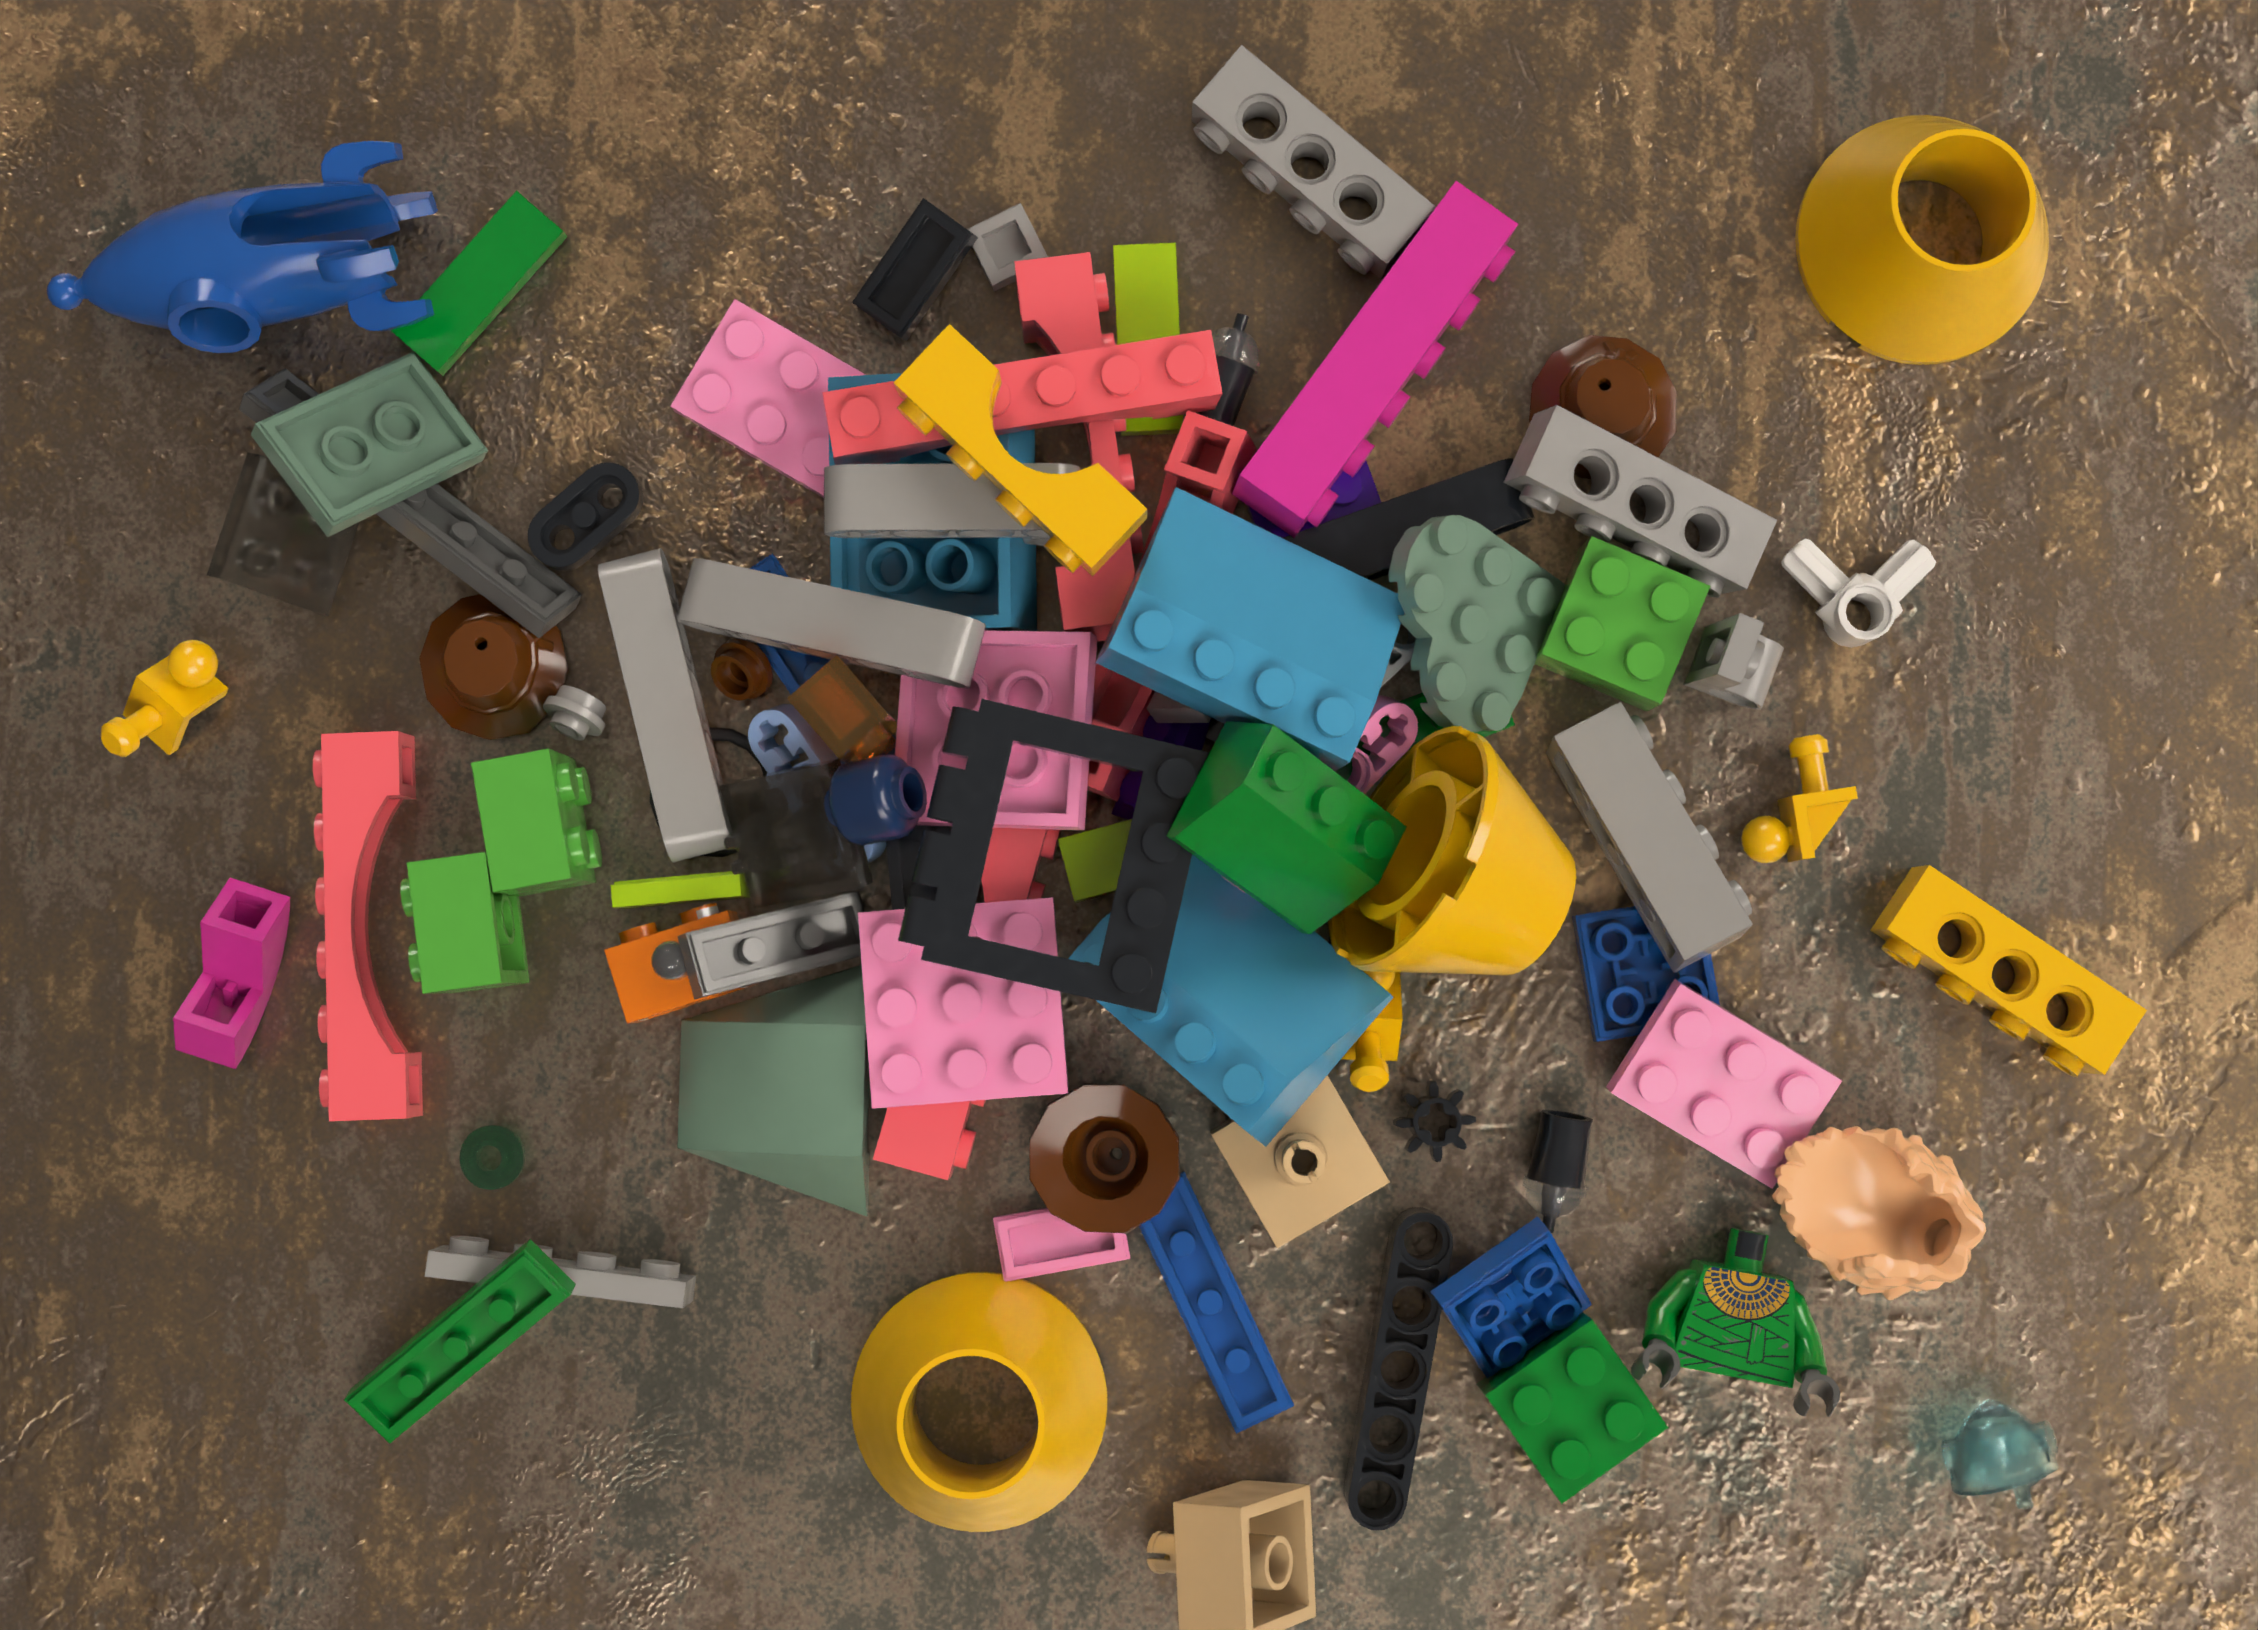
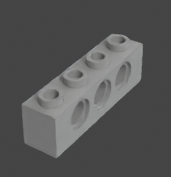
M1243 45L1238 48L1192 102L1191 121L1196 125L1193 128L1196 136L1212 151L1222 154L1226 150L1244 165L1241 168L1242 173L1257 189L1266 194H1270L1274 190L1292 205L1289 209L1291 215L1305 229L1313 234H1318L1322 230L1340 245L1338 248L1339 255L1348 265L1361 274L1366 275L1370 270L1382 280L1436 208L1434 204ZM1262 117L1270 120L1275 125L1277 132L1269 138L1257 139L1250 136L1245 131L1243 125L1252 118ZM1311 157L1322 164L1325 173L1316 179H1304L1293 171L1291 165L1299 158ZM1349 197H1360L1370 204L1373 214L1363 220H1354L1342 212L1340 203Z
M1558 405L1534 414L1504 480L1505 484L1521 491L1519 499L1526 505L1550 514L1558 510L1577 520L1575 528L1588 537L1593 536L1605 542H1609L1612 538L1632 548L1631 553L1710 585L1707 596L1718 598L1724 593L1748 588L1777 522V519ZM1577 463L1583 465L1590 473L1592 483L1588 494L1582 492L1574 481V469ZM1633 492L1641 496L1646 506V514L1642 522L1638 521L1630 511L1629 501ZM1688 520L1696 525L1700 534V542L1696 550L1691 548L1685 539L1684 531Z

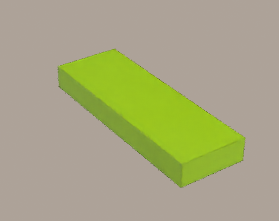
M1176 242L1113 245L1117 345L1180 335ZM1183 415L1153 420L1152 417L1125 418L1126 431H1122L1121 436L1178 434L1183 423Z

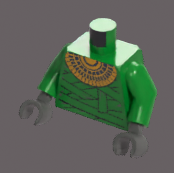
M1730 1228L1724 1264L1693 1259L1688 1269L1677 1271L1649 1301L1642 1338V1346L1645 1350L1631 1367V1374L1635 1379L1640 1380L1646 1374L1649 1363L1655 1364L1662 1373L1661 1389H1664L1678 1375L1680 1367L1793 1388L1795 1377L1802 1384L1794 1397L1793 1407L1796 1413L1801 1416H1806L1810 1409L1808 1394H1815L1823 1399L1826 1405L1825 1412L1828 1417L1831 1416L1840 1400L1838 1385L1832 1378L1827 1376V1366L1821 1337L1805 1297L1795 1290L1792 1280L1781 1275L1762 1272L1769 1235Z

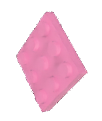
M984 631L971 685L968 689L901 675L895 756L900 757L910 767L915 768L925 784L927 805L917 825L952 826V823L928 818L927 813L938 766L945 765L965 770L967 763L965 758L942 752L953 706L979 711L981 700L986 699L1092 725L1097 637L1093 633ZM1013 743L993 828L1085 830L1089 760Z
M1054 898L976 903L968 936H977L992 942L1058 956ZM905 909L858 912L872 1109L1069 1093L1061 992L921 960L923 946L898 941Z

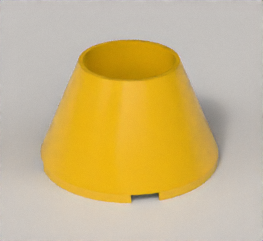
M1913 115L1892 118L1867 127L1848 138L1833 151L1819 168L1805 191L1797 217L1795 244L1798 268L1805 289L1814 306L1828 324L1832 321L1847 336L1860 344L1858 348L1869 354L1898 363L1930 365L1955 361L1981 351L1998 340L2020 320L2034 300L2045 273L2049 250V231L2046 211L2037 186L2027 165L2010 145L1992 134L1958 120L1940 116ZM1913 180L1936 182L1951 188L1967 201L1978 218L1982 232V253L1978 264L1958 265L1947 263L1932 257L1916 245L1907 233L1900 217L1898 208L1900 183Z
M1451 726L1435 731L1408 750L1384 776L1370 796L1371 800L1407 827L1379 884L1328 921L1330 940L1336 954L1346 958L1351 963L1350 965L1364 971L1479 975L1516 974L1534 963L1548 948L1560 930L1574 895L1576 884L1575 861L1570 851L1486 738L1480 734L1470 732L1461 726Z
M995 1272L955 1274L919 1287L897 1302L882 1317L867 1339L856 1365L851 1392L852 1422L858 1447L872 1475L882 1488L897 1503L918 1517L942 1527L968 1532H991L1019 1526L1040 1517L1063 1501L1077 1487L1096 1457L1106 1425L1108 1407L1106 1378L1101 1360L1090 1334L1078 1317L1061 1300L1040 1286L1024 1279L1004 1281L1003 1274ZM962 1356H980L1004 1364L1023 1380L1032 1394L1038 1415V1428L1020 1451L1000 1462L974 1465L950 1458L932 1444L923 1431L918 1418L916 1407L917 1387L919 1380L925 1373L944 1361Z

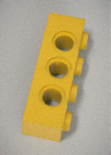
M1931 865L1912 867L1870 930L1886 941L1881 949L1890 957L1912 969H1915L1920 963L1939 976L1935 985L1945 994L1966 1005L1975 1000L1993 1012L1989 1022L1996 1028L2019 1041H2023L2026 1036H2029L2047 1048L2043 1055L2047 1062L2073 1077H2078L2080 1072L2105 1075L2147 1011ZM1946 922L1954 924L1961 934V946L1957 953L1951 957L1946 955L1938 944L1939 930ZM2001 958H2005L2011 963L2015 973L2012 986L2004 993L1995 986L1992 979L1993 967ZM2056 994H2059L2068 1006L2067 1019L2059 1028H2055L2049 1022L2046 1013L2049 1000Z

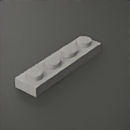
M450 1236L449 1245H442L428 1250L425 1277L478 1283L513 1253L488 1250V1239L471 1236ZM514 1244L513 1253L523 1244ZM537 1245L576 1283L571 1295L684 1308L693 1302L696 1276L679 1274L680 1263L643 1259L640 1269L615 1266L616 1255L590 1251L578 1252L577 1261L552 1258V1247Z

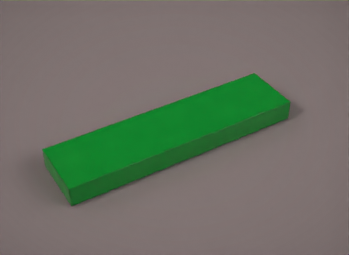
M529 1239L354 1385L344 1401L390 1444L569 1297L576 1283Z

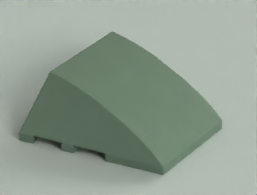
M862 965L681 1020L677 1148L867 1217L870 1152H867L869 1061Z

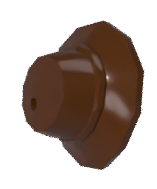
M1588 335L1551 354L1532 384L1529 423L1535 413L1558 405L1642 450L1659 457L1676 433L1677 391L1660 358L1627 338ZM1606 383L1610 386V389L1603 391L1599 388V385ZM1577 463L1574 474L1579 478L1591 479L1589 471L1583 465Z
M481 594L461 598L432 621L419 658L426 699L451 728L488 740L530 733L548 715L543 709V705L548 696H556L560 686L564 685L569 671L562 633L556 625L538 638ZM480 643H488L484 650H478Z
M1085 1084L1048 1103L1029 1139V1180L1052 1215L1084 1232L1127 1234L1160 1214L1180 1180L1179 1135L1157 1103L1124 1084ZM1114 1148L1121 1149V1159L1113 1156Z

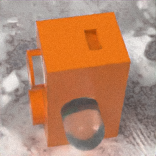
M710 903L680 913L682 925L658 932L656 923L652 922L618 933L621 944L605 949L604 952L627 1024L640 1023L759 984L695 1000L693 997L677 936L739 920L736 911L726 910L719 912L717 904Z

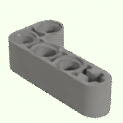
M1021 463L1033 470L1050 474H1065L1081 470L1079 466L1072 464ZM840 464L824 468V535L838 538H1023L1024 543L1044 546L1051 538L1032 519L1025 527H1022L1011 518L995 501V498L1002 491L985 475L982 474L974 482L955 464Z

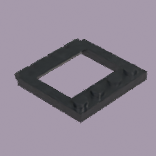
M986 699L981 700L979 711L953 706L942 752L965 758L967 763L965 770L945 765L938 766L927 813L928 818L952 823L950 835L923 830L912 877L913 883L937 888L935 900L908 895L898 941L923 946L921 960L1156 1013L1192 858L1190 852L1167 837V834L1199 775L1209 752ZM1013 743L1143 773L1099 966L1093 965L1090 962H1079L992 942L977 936H968Z

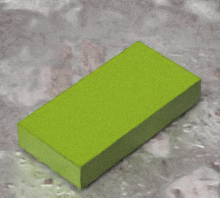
M739 871L616 881L614 885H610L612 908L619 909L750 898L748 876Z

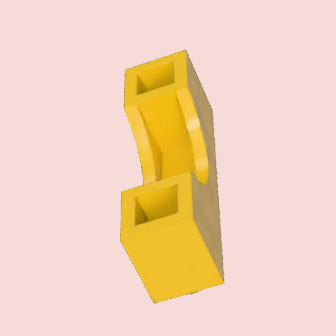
M949 324L895 380V388L903 399L897 409L925 436L934 428L953 445L946 452V455L970 479L975 482L983 474L1002 492L995 498V501L1019 525L1025 527L1032 519L1051 538L1044 544V547L1067 570L1074 573L1081 565L1093 577L1147 519L1148 509L1099 463L1076 472L1050 474L1033 470L1014 459L998 440L993 426L994 405L1002 384L999 370Z

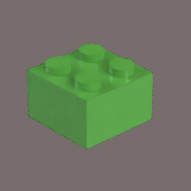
M1591 536L1579 547L1565 580L1566 585L1536 657L1535 665L1648 712L1662 704L1708 594L1710 585Z
M549 748L471 763L494 893L527 896L596 883L594 868L602 866V851L596 830H587L583 805L591 804L592 796L588 774L584 767L577 768L574 758Z
M486 852L407 862L409 878H404L401 881V901L406 916L413 917L416 943L409 945L408 961L413 980L421 982L422 994L461 993L530 983L520 898L515 895L493 892Z

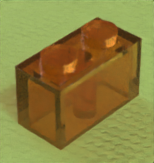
M838 655L787 698L833 753L845 763L885 755L896 745V739L892 735L897 731V720L855 671Z

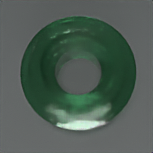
M500 1125L480 1127L470 1133L463 1142L459 1156L460 1166L465 1177L475 1186L487 1190L500 1189L513 1183L521 1174L525 1164L524 1145L518 1135L507 1127ZM488 1145L496 1147L501 1154V1163L495 1170L486 1168L481 1161V1153Z

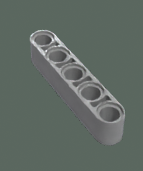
M662 548L598 564L601 588L667 854L674 863L735 847L736 836L685 626L677 621L680 606L666 556Z
M694 558L692 561L677 617L679 623L702 631L965 689L970 688L986 627L985 623L949 611L701 558Z

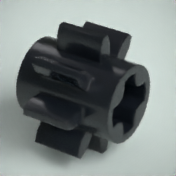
M1428 1080L1426 1085L1427 1096L1417 1099L1412 1094L1406 1092L1402 1094L1404 1101L1411 1107L1407 1117L1394 1119L1393 1125L1400 1128H1409L1413 1134L1405 1146L1408 1152L1416 1151L1424 1142L1430 1145L1432 1160L1441 1162L1443 1155L1442 1146L1452 1143L1455 1147L1462 1150L1467 1148L1465 1141L1458 1135L1462 1125H1470L1476 1122V1117L1466 1113L1460 1114L1456 1107L1464 1095L1461 1090L1456 1089L1446 1099L1439 1097V1087L1436 1081ZM1436 1103L1438 1111L1448 1114L1450 1121L1449 1125L1439 1127L1438 1137L1432 1138L1429 1130L1419 1127L1418 1120L1419 1117L1429 1115L1430 1104Z

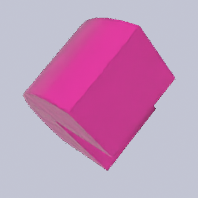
M234 878L228 879L200 922L203 972L173 1017L175 1050L233 1069L237 1068L259 1026L278 974L289 925V896Z

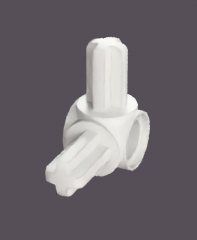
M1806 538L1798 542L1781 561L1782 567L1821 605L1815 613L1822 619L1824 630L1829 638L1840 646L1850 648L1862 646L1888 632L1894 620L1903 611L1899 602L1934 568L1936 563L1931 552L1924 545L1915 540H1909L1872 576L1866 573H1855L1848 578L1811 540ZM1850 600L1861 602L1869 610L1871 622L1867 631L1856 629L1848 621L1846 608Z

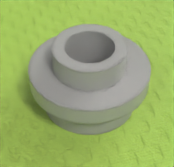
M562 685L556 696H548L543 705V709L552 717L549 725L569 738L583 741L586 735L600 736L606 726L602 720L607 709L606 706L596 697L578 688Z

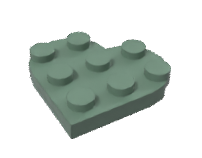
M1461 515L1432 517L1421 526H1413L1406 530L1393 551L1388 574L1389 582H1397L1398 600L1405 612L1404 615H1398V618L1416 638L1411 659V670H1420L1421 690L1427 702L1420 703L1422 710L1438 726L1444 728L1461 726L1470 732L1499 731L1507 726L1513 710L1522 697L1566 584L1480 523Z

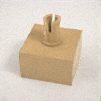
M1328 1075L1266 1147L1231 1118L1210 1130L1213 1139L1277 1248L1390 1183Z
M1242 1480L1173 1502L1174 1534L1167 1531H1156L1149 1539L1147 1553L1165 1554L1164 1559H1147L1150 1570L1157 1574H1176L1179 1630H1285L1316 1617L1309 1484Z

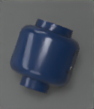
M892 754L851 761L839 766L831 778L829 790L824 798L825 813L830 823L837 827L846 840L862 846L900 839L911 834L918 824L919 818L924 814L927 805V793L921 775L903 759Z

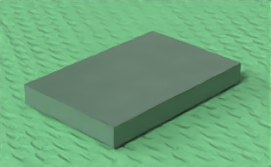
M414 352L255 423L251 433L253 439L327 537L482 462L488 452V449Z

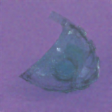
M1988 1399L1977 1406L1962 1423L1955 1438L1942 1440V1455L1946 1468L1950 1472L1952 1491L1958 1495L1977 1496L2013 1489L2018 1509L2033 1508L2030 1487L2059 1469L2056 1458L2058 1454L2057 1439L2051 1423L2048 1420L2033 1423L2021 1412L1994 1399Z

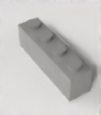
M1619 702L1553 736L1546 755L1670 968L1675 973L1741 938L1753 925L1749 918V915L1752 914V907L1742 887L1735 880L1728 882L1715 860L1719 858V852L1708 830L1701 824L1695 826L1684 809L1683 804L1686 803V797L1677 777L1669 769L1662 771L1650 750L1653 749V740L1645 723L1637 715L1630 717L1622 702Z

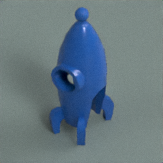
M383 141L343 143L333 147L325 154L321 163L323 183L278 184L200 196L155 212L110 243L92 260L81 278H77L71 273H60L52 277L47 286V296L52 305L61 310H73L81 305L83 299H87L110 314L136 323L169 329L171 334L183 344L200 351L212 353H235L250 348L259 340L263 326L318 315L348 305L351 318L359 327L369 331H390L416 324L433 316V306L431 299L394 302L388 299L385 294L386 290L398 285L395 279L386 273L396 270L399 264L394 245L373 249L368 241L400 231L398 221L432 215L438 212L432 191L387 196L377 184L363 182L364 174L369 169L386 163L404 160L400 143Z

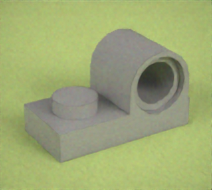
M1742 613L1705 626L1684 685L1739 706L1761 709L1784 648L1777 642L1760 635L1764 622Z

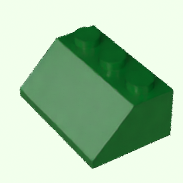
M1226 721L1167 837L1304 934H1311L1379 884L1407 826L1274 724Z

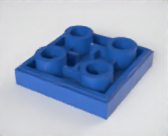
M1635 906L1572 916L1593 1042L1639 1035L1674 979L1720 1006L1711 954L1673 973Z
M1538 1216L1430 1291L1475 1363L1487 1378L1502 1368L1518 1363L1524 1357L1526 1351L1553 1332L1569 1327L1575 1322L1580 1313L1592 1305L1551 1232Z

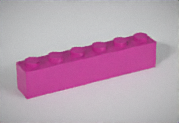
M1455 181L1241 472L1232 495L1293 538L1297 536L1307 521L1318 527L1339 497L1338 494L1330 490L1343 471L1352 478L1356 475L1375 447V445L1366 440L1378 422L1387 428L1393 424L1411 397L1402 391L1414 373L1422 379L1427 377L1446 349V347L1437 342L1449 325L1460 331L1481 301L1479 297L1473 294L1478 284L1484 277L1494 283L1512 259L1516 251L1510 248L1507 243L1517 228L1518 223L1458 181Z

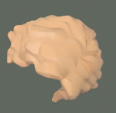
M1859 1126L1846 1128L1843 1131L1829 1127L1824 1132L1802 1139V1141H1794L1791 1146L1785 1149L1784 1154L1787 1162L1775 1169V1176L1779 1187L1772 1194L1773 1200L1781 1205L1780 1215L1786 1223L1788 1231L1795 1236L1794 1242L1807 1251L1809 1258L1818 1260L1830 1272L1835 1281H1842L1844 1279L1855 1284L1856 1292L1860 1295L1882 1293L1887 1300H1894L1912 1290L1919 1292L1922 1290L1938 1289L1945 1282L1951 1283L1963 1276L1971 1260V1250L1983 1239L1986 1226L1983 1221V1212L1973 1200L1970 1192L1965 1188L1951 1157L1943 1154L1936 1157L1923 1144L1920 1135H1911L1909 1138H1904L1902 1131L1898 1128L1887 1130L1875 1128L1863 1131Z

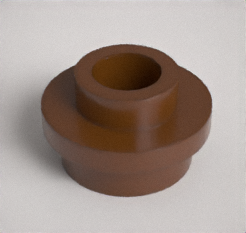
M733 638L727 640L717 649L714 661L711 664V677L720 692L733 700L742 701L748 698H757L766 692L772 684L773 672L768 658L760 648L745 639Z

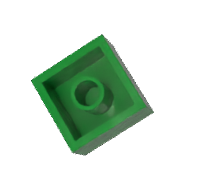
M1583 1312L1579 1314L1575 1322L1569 1327L1553 1332L1526 1351L1524 1357L1518 1363L1502 1368L1491 1377H1485L1476 1384L1561 1504L1669 1428L1593 1319Z

